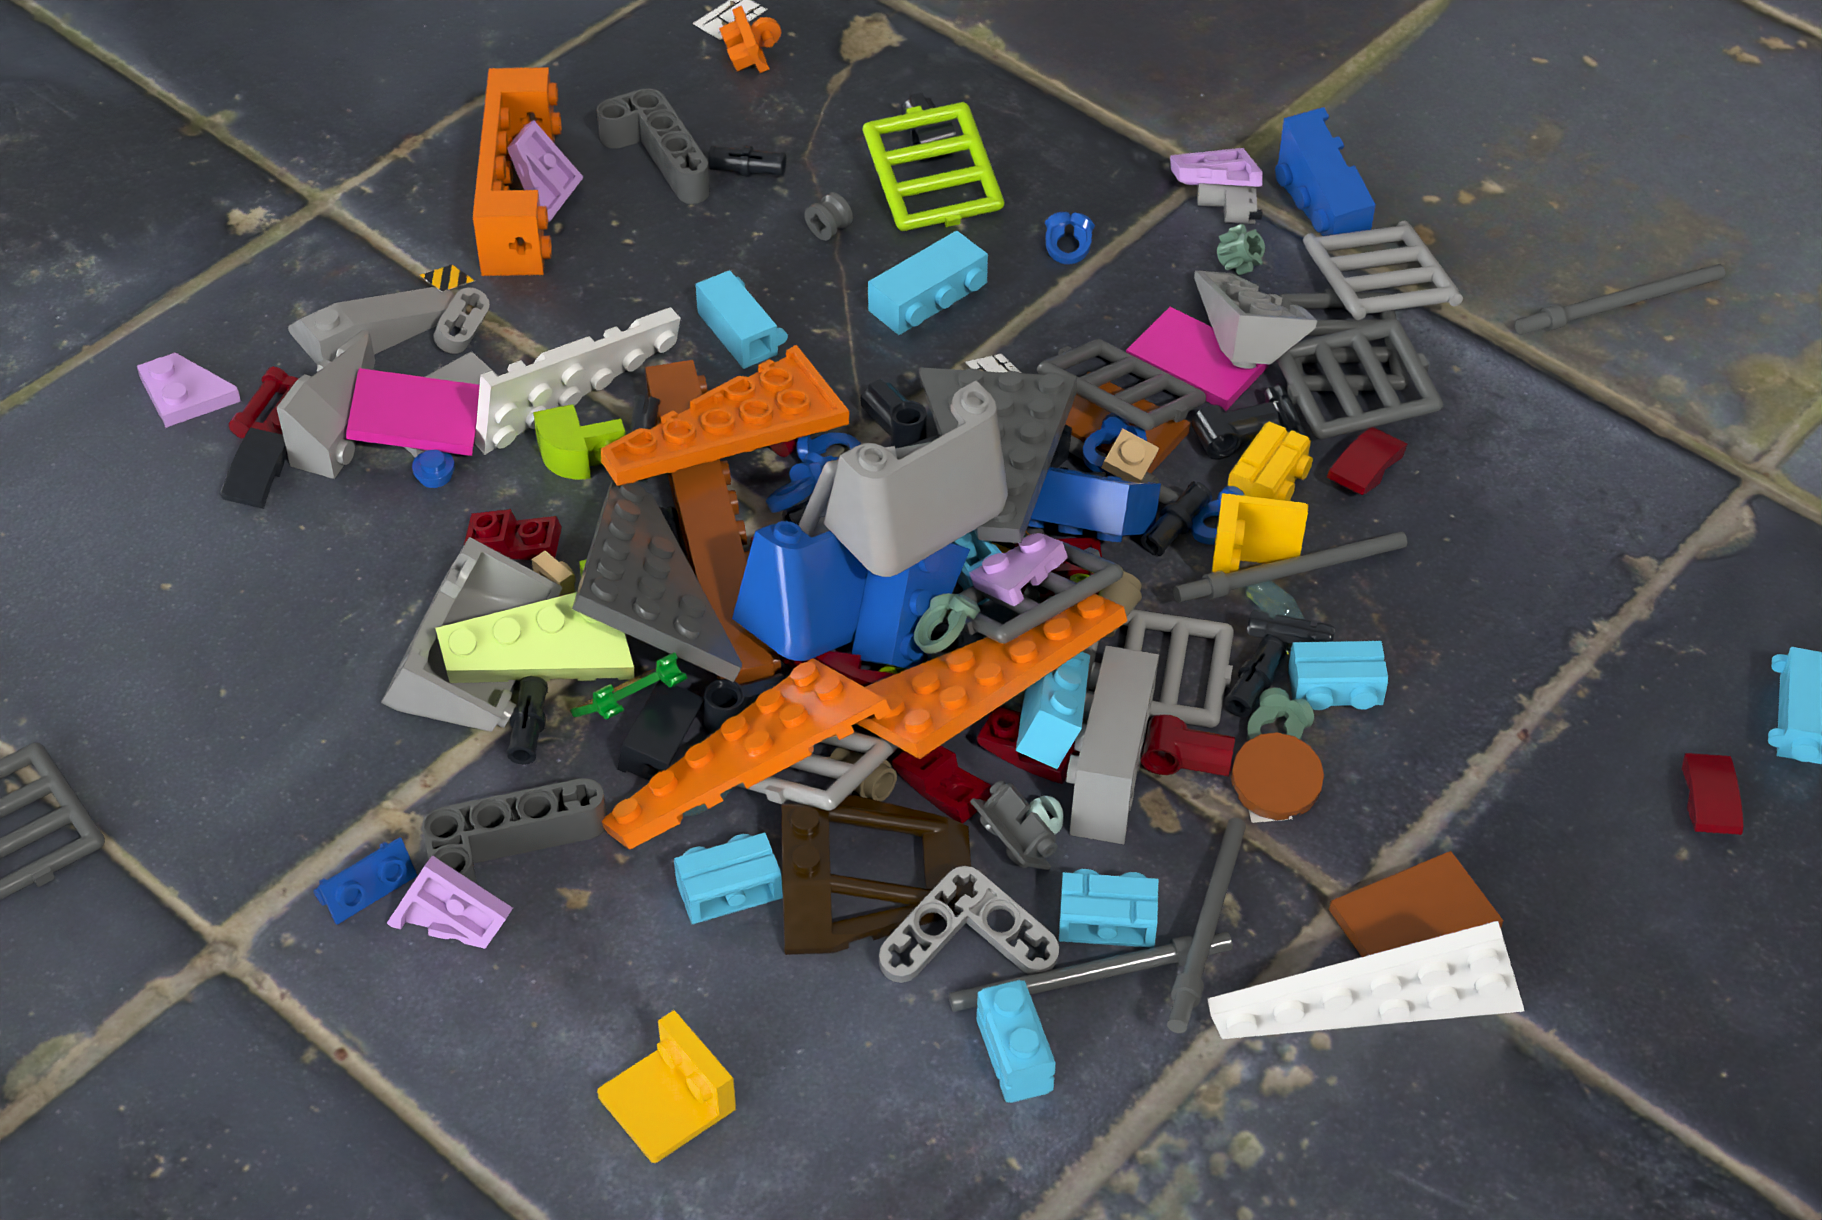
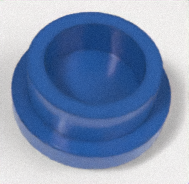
M428 450L422 452L414 459L412 469L414 476L422 485L429 488H438L450 481L455 465L453 457L449 453L439 450Z

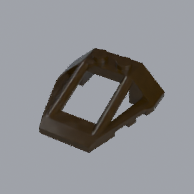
M848 795L835 809L830 811L786 800L782 803L785 955L835 953L848 949L850 942L872 936L873 941L890 936V930L897 928L950 871L961 866L971 867L969 827L945 816L860 796ZM829 822L922 837L925 888L831 874ZM970 881L966 885H961L958 882L955 883L957 886L956 895L948 904L954 915L959 914L954 909L955 904L962 896L968 895L973 898V886ZM831 893L909 905L832 922ZM942 897L938 899L939 901L945 903ZM927 913L920 919L919 926L944 919V917L938 913Z

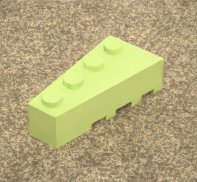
M577 592L435 628L450 683L508 682L509 680H522L528 676L540 677L545 681H550V679L594 681L596 678L630 680L634 678V665L624 632L572 609Z

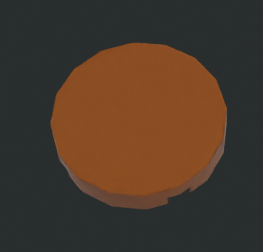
M1278 732L1260 734L1245 742L1235 756L1231 773L1232 785L1239 794L1238 799L1244 807L1260 817L1273 820L1289 819V816L1299 813L1302 815L1309 811L1320 796L1324 779L1321 760L1314 750L1297 737Z

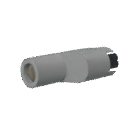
M1198 183L1197 206L1224 207L1225 223L1255 224V220H1262V210L1257 209L1255 186Z

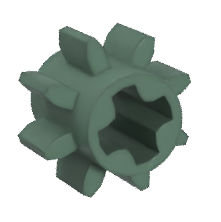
M1244 224L1229 228L1228 233L1219 236L1221 242L1217 247V256L1226 270L1236 268L1237 274L1242 275L1252 272L1253 267L1263 263L1261 258L1265 252V244L1256 229L1246 232Z

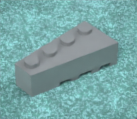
M1106 646L1102 663L1093 662L1089 689H1094L1095 693L1086 692L1083 719L1088 720L1087 724H1082V729L1075 739L1074 750L1080 751V755H1071L1066 782L1075 784L1069 835L1123 845L1125 843L1128 814L1132 807L1136 776L1140 767L1144 736H1146L1155 690L1159 654Z

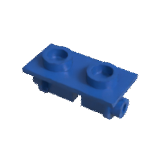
M399 837L389 844L383 842L380 844V849L330 879H321L319 881L320 885L313 891L322 906L327 904L335 924L338 925L418 875L404 842Z

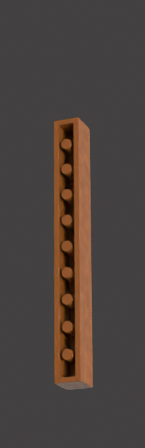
M693 360L645 367L648 400L649 397L661 400L655 426L661 424V416L672 410L679 414L689 409L691 400L708 392L705 376H697ZM717 459L713 462H706L667 473L688 562L742 662V668L735 682L743 684L781 673L779 654L732 619L750 551L744 552L743 545H747L744 521H736L734 516L739 515L736 491H728L727 485H731L728 461ZM717 675V680L726 679Z

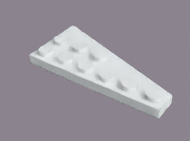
M670 307L636 319L626 331L621 332L617 326L608 329L603 335L605 338L594 342L588 336L543 352L535 360L534 364L526 366L522 361L509 364L507 369L509 372L496 376L493 371L481 374L475 433L476 446L484 455L497 447L502 449L511 444L517 435L529 428L535 429L533 412L571 404L575 406L584 395L594 389H604L616 376L626 370L629 372L634 371L643 364L645 359L653 354L666 352L677 341L681 318Z
M1498 921L1208 998L1211 1017L1222 1039L1525 1011Z

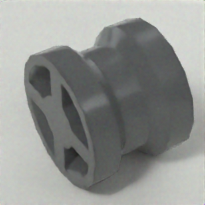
M831 192L822 198L820 204L814 203L806 208L805 220L811 232L819 239L826 241L835 236L837 229L842 230L851 225L853 214L847 201L839 194Z

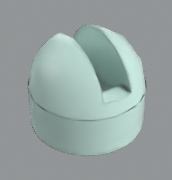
M1045 795L1032 800L1029 804L1031 808L1027 811L1026 818L1031 812L1037 813L1054 834L1058 833L1063 825V809L1060 802L1051 796ZM1046 811H1049L1054 818L1050 819Z

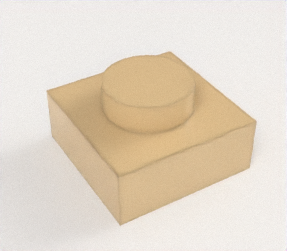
M1122 428L1101 468L1117 477H1121L1125 481L1141 483L1159 447Z
M546 551L532 559L534 572L562 586L559 596L575 593L574 583L576 578L567 563L563 561L558 562Z

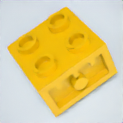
M1222 493L1212 572L1223 571L1226 574L1238 571L1240 561L1268 564L1300 556L1308 515V504Z
M675 1010L658 1020L660 1042L657 1044L658 1050L597 1090L599 1100L652 1163L659 1162L736 1110L733 1077Z

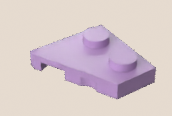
M532 121L522 128L507 149L524 190H538L540 206H547L549 222L583 179V176L538 124Z
M1244 148L1171 155V171L1179 182L1184 184L1198 185V183L1262 186V170Z
M177 353L156 358L137 366L140 379L165 427L241 402L235 385Z
M1042 533L1024 537L1022 543H1018L1019 546L1006 553H998L987 557L982 562V566L969 572L974 588L1012 606H1016L1024 600L1021 588L1029 581H1031L1032 585H1039L1048 577L1050 571L1057 568L1068 558L1063 542Z

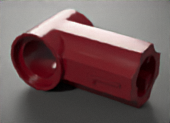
M1163 714L1157 715L1149 720L1141 763L1145 769L1158 775L1175 774L1180 768L1229 777L1235 737L1188 729L1185 722L1178 717Z

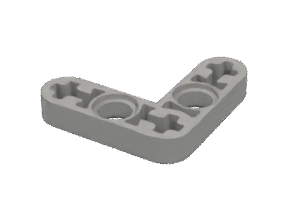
M961 866L950 871L884 941L879 954L880 969L885 977L893 982L903 983L915 978L965 923L971 926L1028 975L1052 970L1057 963L1059 945L1055 936L985 875L973 867ZM970 881L974 883L973 895L975 897L971 898L968 895H964L957 901L954 911L960 915L956 917L948 906L949 902L956 895L957 886L955 883L958 882L961 885H966ZM942 897L945 903L939 901L938 899ZM998 909L1008 911L1014 918L1015 923L1013 927L1007 932L1002 933L992 930L987 923V917L992 911ZM931 912L938 913L946 920L947 927L939 935H927L919 926L922 916ZM1022 926L1028 928L1025 931L1024 939L1029 944L1037 947L1043 943L1047 946L1045 951L1047 960L1044 961L1040 957L1035 958L1033 961L1027 958L1029 948L1020 939H1018L1015 947L1009 944L1017 938ZM910 931L918 942L909 955L911 966L907 967L901 963L895 968L891 966V951L895 950L897 953H902L911 944V937L906 935V933ZM919 944L923 945L924 947H927L928 949L926 951H923Z

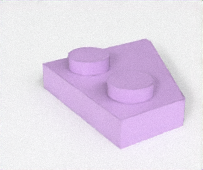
M432 855L387 924L401 929L405 922L428 927V936L441 939L454 938L464 944L486 948L513 908Z

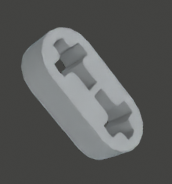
M466 287L456 293L441 316L433 335L434 341L440 349L448 353L457 354L463 352L468 347L483 323L490 306L489 299L483 292L475 288ZM468 304L474 307L469 315L463 312ZM454 326H457L461 330L454 337L449 333L452 331Z

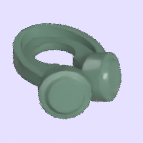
M948 593L934 597L930 600V607L922 615L914 632L915 643L923 652L928 654L944 650L960 635L967 616L974 620L980 612V608L975 601L965 595ZM944 617H948L949 627L947 632L940 639L932 641L931 633L933 629L943 621Z
M1269 688L1263 691L1259 697L1260 707L1252 714L1248 722L1247 741L1260 735V729L1263 725L1273 723L1276 718L1285 716L1287 719L1283 726L1286 734L1301 740L1304 729L1310 727L1314 721V712L1311 705L1303 698L1290 700L1287 692L1281 688Z

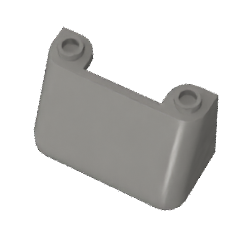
M977 381L959 389L953 396L951 412L959 422L957 428L898 460L885 447L875 443L858 445L840 455L824 525L873 574L881 577L897 575L995 518L1003 511L1008 496L996 402L991 394Z
M469 537L437 590L381 703L399 712L492 732L496 725L504 728L516 704L509 701L512 695L510 690L515 680H509L508 682L450 683L435 628L559 596L562 586Z

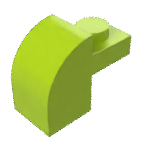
M574 404L533 412L536 438L542 460L550 471L564 478L576 480L591 479L590 466L602 464L601 448L625 436V429L621 419L580 427Z

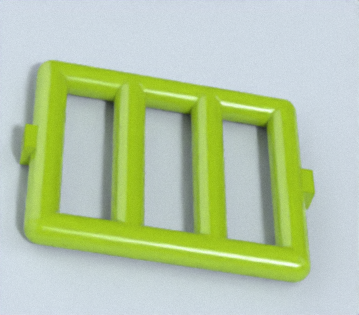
M960 102L922 110L921 106L906 109V114L870 121L864 124L863 133L896 227L900 231L945 223L946 227L959 225L962 218L998 211L1004 207L1003 196L967 103ZM957 118L964 134L891 151L885 150L880 136ZM968 149L975 164L973 167L897 183L891 167ZM981 180L986 194V198L908 215L902 198Z

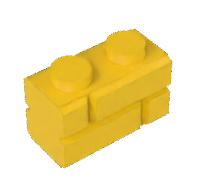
M1268 421L1229 473L1227 486L1239 488L1245 496L1290 501L1295 489L1294 482L1297 478L1304 480L1312 466L1313 457L1308 456L1311 441H1309L1307 436L1292 430L1287 432L1285 427Z

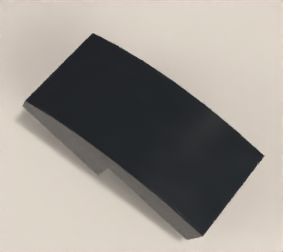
M256 428L249 429L235 454L220 492L223 500L264 509L274 477H280L287 456L282 434Z

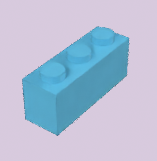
M956 230L868 281V311L900 335L987 283L988 254Z
M1082 651L1025 689L1016 745L1017 752L1058 769L1082 729L1090 662L1089 654Z

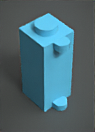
M729 270L696 283L698 314L743 369L778 355V346L786 342L788 334L783 328H777L773 320L747 291L745 283L740 277H736Z
M1791 647L1788 655L1777 654L1772 657V669L1781 674L1778 728L1769 731L1768 743L1777 747V756L1796 759L1801 762L1822 764V652Z

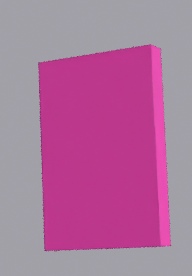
M1169 307L1126 350L1127 353L1200 389L1206 394L1207 402L1222 406L1225 411L1269 367V364H1256L1255 368L1248 369L1233 365L1231 360L1220 350L1211 326L1172 307Z
M359 368L347 425L346 439L424 450H439L446 453L472 456L480 385Z

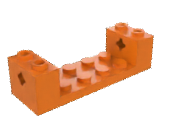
M549 67L489 68L473 209V223L481 276L544 275L545 259H551L552 257L551 236H544L543 230L548 229L547 206H540L538 190H510L509 186H506V184H512L513 180L512 162L508 161L511 160L507 147L526 124L535 121L553 143L555 135H561L560 112H554L553 108L554 105H558L557 83L550 82Z

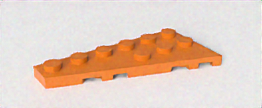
M795 345L786 350L785 358L777 362L768 359L759 364L758 372L749 377L736 376L691 400L689 409L679 414L672 410L661 416V424L651 429L638 428L601 448V463L617 486L635 483L649 477L676 472L679 469L713 462L724 457L751 452L758 448L788 442L803 436L826 432L833 428L848 425L849 410L799 347Z
M1093 594L1008 643L1001 644L986 637L865 686V688L885 698L892 713L879 720L872 714L856 724L921 759L1126 623L1127 617L1124 606L1100 595Z
M812 658L795 667L791 674L775 687L761 693L756 701L740 714L726 720L719 730L702 743L692 746L684 757L667 770L654 775L650 782L633 796L619 802L613 811L604 817L602 824L611 837L631 850L679 825L683 819V813L703 804L709 809L723 802L721 793L743 782L747 789L811 756L814 751V745L822 740L837 736L841 740L855 733L851 725L872 714L879 720L891 714L892 711L885 698Z

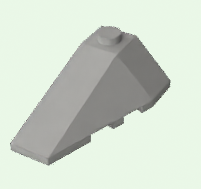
M1195 270L1194 279L1220 350L1237 367L1251 369L1255 368L1256 364H1272L1316 328L1317 320L1306 309L1298 305H1290V308L1287 309L1281 306L1282 297L1276 294L1258 292V285L1233 273Z
M436 287L338 302L297 320L288 326V330L316 365L324 359L333 361L336 358L338 348L362 330L370 332L375 355L437 326L441 316L455 295L450 289L441 292Z
M360 331L338 348L336 358L333 361L324 359L317 364L316 374L313 376L304 374L300 377L277 406L291 467L335 479L343 466L349 464L352 460L357 440L346 439L358 369L373 370L375 365V356L369 331Z

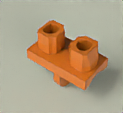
M742 5L732 9L736 20L720 27L719 30L737 72L754 64L759 73L769 70L770 68L761 47H772L780 39L781 29L779 23L773 18L761 17L751 26Z

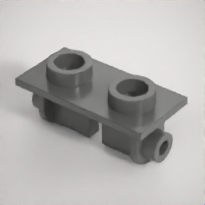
M1003 780L998 781L991 787L990 794L992 796L988 801L974 798L970 801L981 814L980 822L992 834L999 836L1008 847L1006 853L1014 863L1023 868L1034 867L1049 870L1052 867L1045 858L1054 854L1058 848L1055 842L1056 835L1037 813L1031 812L1022 822L1021 818L1031 806L1013 784H1006Z

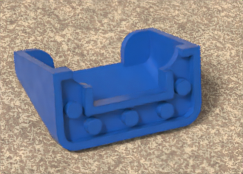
M781 521L777 524L766 526L755 531L732 619L783 657L794 661L810 660L854 641L868 569L831 531L810 537L797 524Z

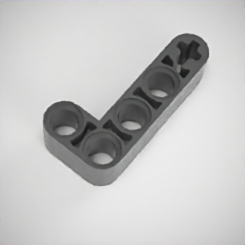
M652 88L640 89L606 99L597 106L599 139L604 146L617 149L641 142L678 199L685 203L696 204L705 201L709 197L710 184L707 158L659 90Z
M583 778L434 809L423 820V833L428 860L433 855L477 884L474 863L595 838L605 831L602 824L604 817L607 816L604 790L595 780Z

